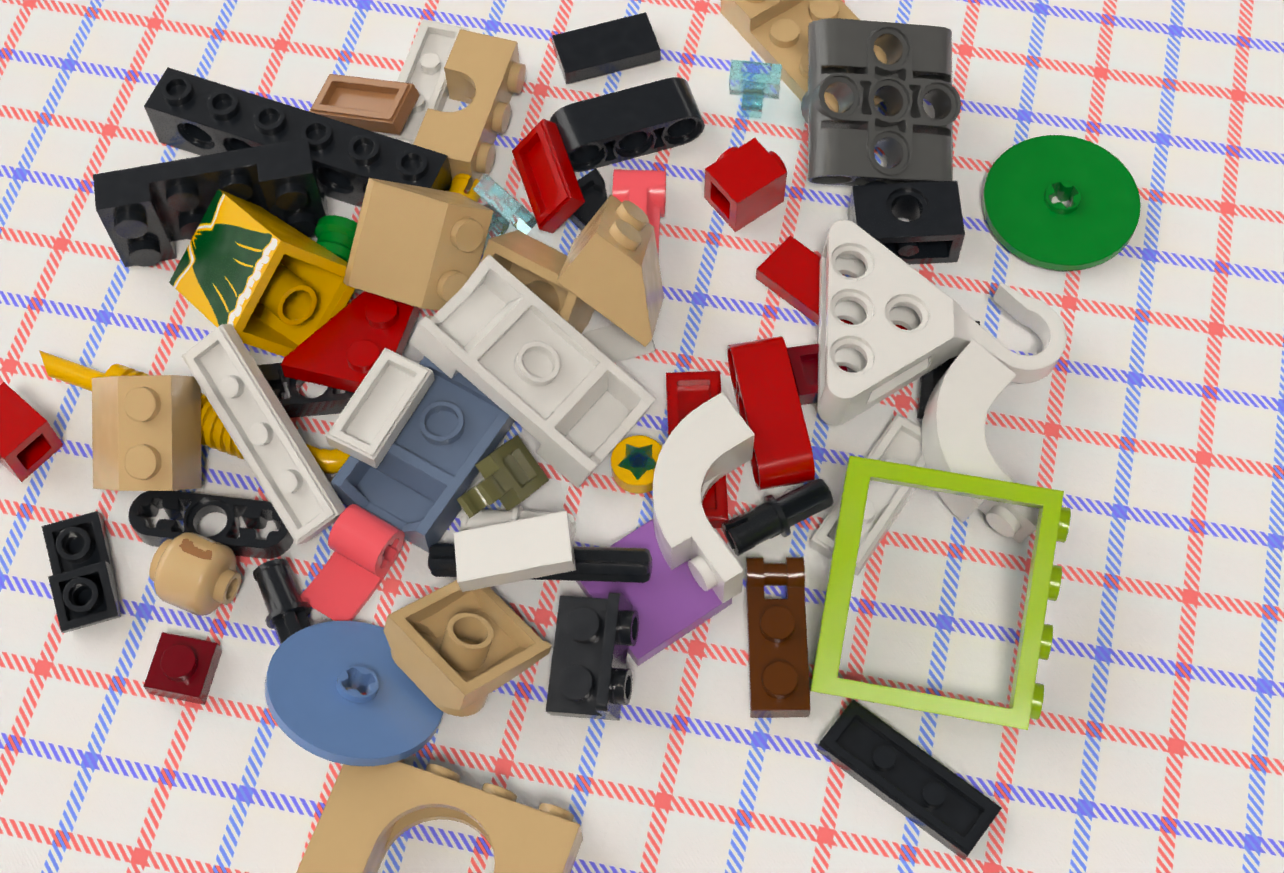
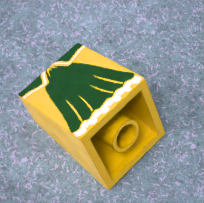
M219 189L169 281L179 293L216 327H219L221 324H232L244 344L283 357L287 356L347 305L355 288L343 283L348 262L264 208Z

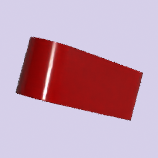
M779 336L728 345V365L738 411L755 434L753 456L750 463L757 489L765 490L813 481L815 479V466L811 443L783 337Z

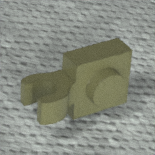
M516 435L475 464L484 480L456 500L469 518L498 499L505 509L509 511L523 502L548 482L549 479L522 440Z

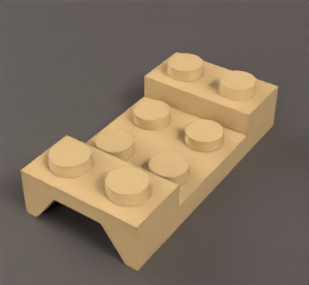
M721 0L720 13L801 102L803 96L808 91L809 23L828 18L860 20L842 0ZM874 45L876 57L882 63L887 64V57L883 49ZM825 92L824 98L828 108L838 113V101L832 94ZM874 96L875 105L883 101L880 97Z

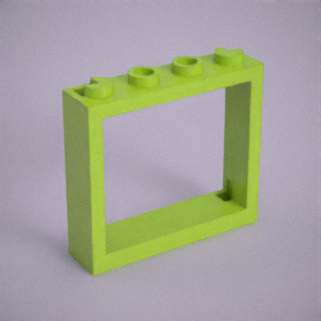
M849 456L810 691L1028 730L1030 718L1039 719L1044 699V685L1035 683L1039 659L1048 660L1052 646L1053 625L1044 624L1047 601L1057 600L1062 579V566L1053 565L1056 541L1065 543L1070 525L1071 509L1062 507L1064 491ZM870 480L1039 509L1009 708L838 678Z

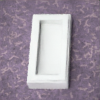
M384 348L325 436L328 445L377 469L434 382L433 370Z
M567 511L454 532L457 583L462 592L576 570L571 523Z

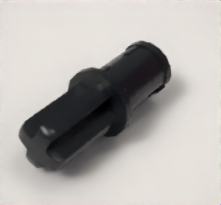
M816 479L777 499L769 494L764 497L765 503L729 521H725L721 525L732 550L734 549L737 556H740L756 545L780 534L783 537L789 536L791 534V526L832 506L834 500L824 480Z
M274 559L258 566L253 571V577L258 583L269 613L265 622L270 629H275L279 642L282 644L294 633L311 626L308 619L311 608L308 602L301 601L286 559Z

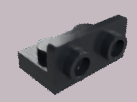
M609 592L608 599L560 596L546 703V712L550 715L620 721L621 705L629 704L632 693V672L630 669H626L628 646H635L639 631L638 612L632 610L633 605L622 593Z

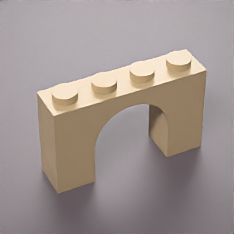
M405 759L380 766L362 767L343 764L296 872L378 873L386 852L394 841L408 829L431 820H453L466 824L478 831L493 849L495 860L494 873H571L583 837L580 824L573 822L574 815L563 808L548 803H541L539 808L535 809L517 803L516 794L494 784L484 783L481 790L460 783V775L436 764H427L425 770L405 764Z

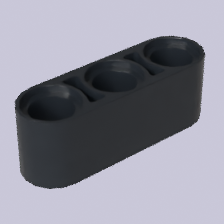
M679 77L666 78L572 103L557 110L550 118V121L556 123L574 172L588 171L684 145L699 137L705 127L688 81Z

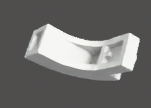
M975 339L958 355L938 381L929 397L922 420L921 432L924 461L928 469L1017 483L999 467L992 457L985 434L986 418L991 405L1015 378L1016 374ZM938 492L944 503L962 522L978 508L986 515L987 522L996 532L1005 537H1012L1019 544L1036 530L1038 508Z
M723 392L690 412L674 428L665 441L654 471L653 523L658 546L671 571L688 561V567L698 585L704 591L712 588L720 601L725 603L742 592L744 569L708 521L702 507V502L714 483L752 459L755 434Z

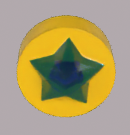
M642 435L630 436L619 442L611 455V471L617 485L625 491L636 494L652 491L655 466L662 446L656 440Z

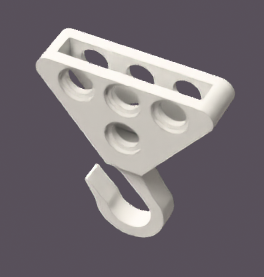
M836 221L829 229L820 258L818 414L827 424L834 426L842 425L942 365L948 359L958 356L973 339L1016 374L1015 378L1011 381L1012 383L1024 384L1039 381L1052 372L1065 350L1067 334L1064 323L1057 312L1045 302L1028 297L1001 282L993 296V300L1020 324L1031 328L1039 336L1043 345V351L1035 355L1014 353L976 323L954 299L853 221ZM842 274L849 275V276H851V277H853V278L846 277V276H844V275H842ZM840 319L848 320L854 325L844 323ZM896 325H901V326L905 327V328L908 329V330L901 329V328L897 327ZM839 366L849 367L853 371H855V373L846 372L842 370Z

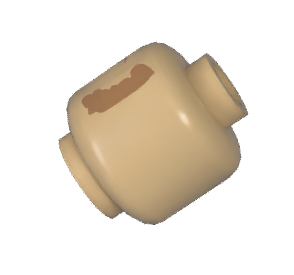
M185 532L174 539L164 541L154 554L149 570L150 579L154 581L155 592L162 601L199 616L211 614L221 603L224 605L231 603L241 584V574L236 572V556L232 549L191 532Z

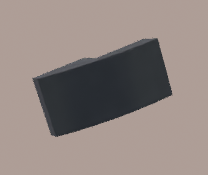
M95 511L41 526L53 574L48 579L61 632L66 633L121 617L115 571L103 515Z

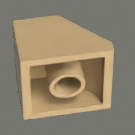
M369 178L343 283L347 286L421 309L439 311L464 286L479 266L493 210L460 193Z
M611 194L573 241L557 282L646 347L653 338L664 299L654 226L648 223L647 215L637 205L626 200L621 202Z
M519 230L490 238L481 262L488 255H491L582 334L590 322L594 308L557 282L567 255Z
M147 375L92 378L93 489L175 491L202 488L201 387L194 376Z

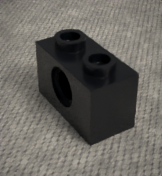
M875 181L865 185L852 186L847 214L848 220L853 221L908 265L958 262L965 230L957 181H922L894 184ZM898 218H906V219H909V220H911V221H909V222H907V221H902V220H899Z

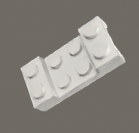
M488 255L479 264L464 286L434 316H425L417 324L409 342L451 379L458 372L461 373L541 443L536 453L576 488H579L656 400L654 396L491 255Z

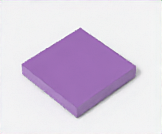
M653 519L610 546L648 549L652 557V573L649 581L645 583L576 581L589 598L608 599L609 592L622 593L633 605L632 610L638 612L639 631L635 646H628L627 652L637 666L732 604V598L722 603L712 588L704 591L694 579L688 567V561L671 571L658 546Z

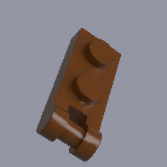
M746 557L745 578L750 718L809 717L811 708L804 558L786 557L785 563H764L763 557ZM764 586H786V599H765Z

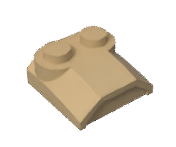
M457 580L389 614L383 630L391 648L392 658L397 666L437 708L447 714L459 717L470 716L479 712L484 707L489 693L503 686L548 655L552 647L547 641H543L490 587L462 592Z

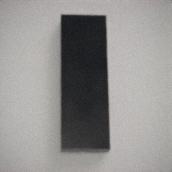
M855 700L851 701L818 744L817 751L964 861L1002 809Z

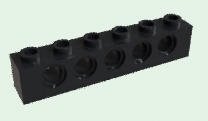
M167 67L144 105L160 143L200 156L308 138L320 192H324L327 197L358 207H362L369 178L449 191L452 184L448 155Z

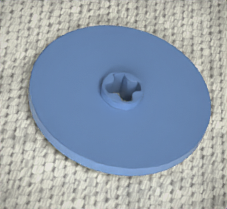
M329 621L306 627L294 633L273 654L265 679L266 702L279 728L293 742L306 751L323 759L350 766L386 765L415 754L436 733L443 711L437 708L394 662L391 648L383 631L384 628L364 622Z

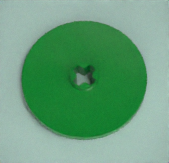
M1046 135L1030 138L1006 150L991 167L986 178L982 197L983 211L987 224L997 240L1007 250L1030 264L1057 271L1089 269L1115 257L1132 238L1139 221L1141 208L1137 185L1128 169L1117 157L1090 141L1065 135ZM1056 196L1061 202L1053 204L1051 201ZM1069 200L1071 202L1070 206L1066 208L1062 202Z

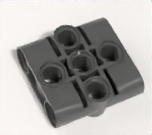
M841 18L820 19L809 23L808 91L803 96L801 103L802 116L808 124V181L816 184L844 186L865 185L875 181L887 184L953 181V121L956 120L960 113L961 101L960 95L955 87L952 86L951 29L939 26ZM874 45L883 49L887 57V64L882 63L876 57ZM825 92L832 94L838 101V113L828 108L824 98ZM874 96L880 97L885 102L887 116L881 114L875 107ZM923 99L933 106L935 112L934 119L925 112ZM875 147H879L884 151L887 157V167L881 166L875 159Z

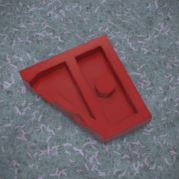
M363 291L284 357L281 363L284 376L355 393L384 348L402 356L419 315L418 307Z

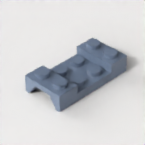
M424 356L419 364L433 370L435 380L377 469L349 456L332 479L331 485L343 504L346 506L352 504L359 505L402 530L405 534V540L429 553L431 545L439 542L461 511V506L456 499L465 493L479 473L475 464L496 449L515 420L461 373L458 372L451 379Z

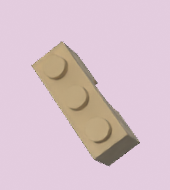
M460 29L444 71L449 99L465 102L469 105L456 112H443L428 108L413 145L448 155L452 180L457 174L471 175L465 190L470 191L474 180L477 178L480 181L482 173L489 174L495 158L494 142L497 134H504L508 127L511 114L509 103L513 93L519 94L523 88L526 66L520 63L517 41Z

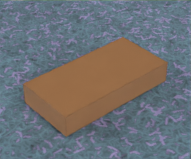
M329 74L309 112L369 131L400 135L420 94L413 83Z

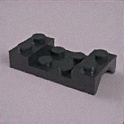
M308 138L93 174L96 211L125 267H146L155 265L159 261L176 259L175 241L192 239L218 189L264 208L307 237L315 235L314 231L318 220L328 216L326 196L324 192H320Z

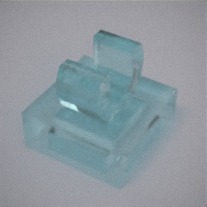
M731 60L729 91L730 94L743 96L741 117L761 119L764 98L779 99L782 76L781 64Z
M486 174L473 188L488 203L483 206L493 210L487 234L488 239L505 234L509 224L526 235L536 225L535 217L489 175Z

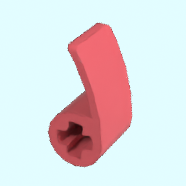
M357 504L348 506L335 521L328 538V546L335 552L300 595L301 601L308 602L310 607L334 621H352L370 599L396 560L404 542V532Z

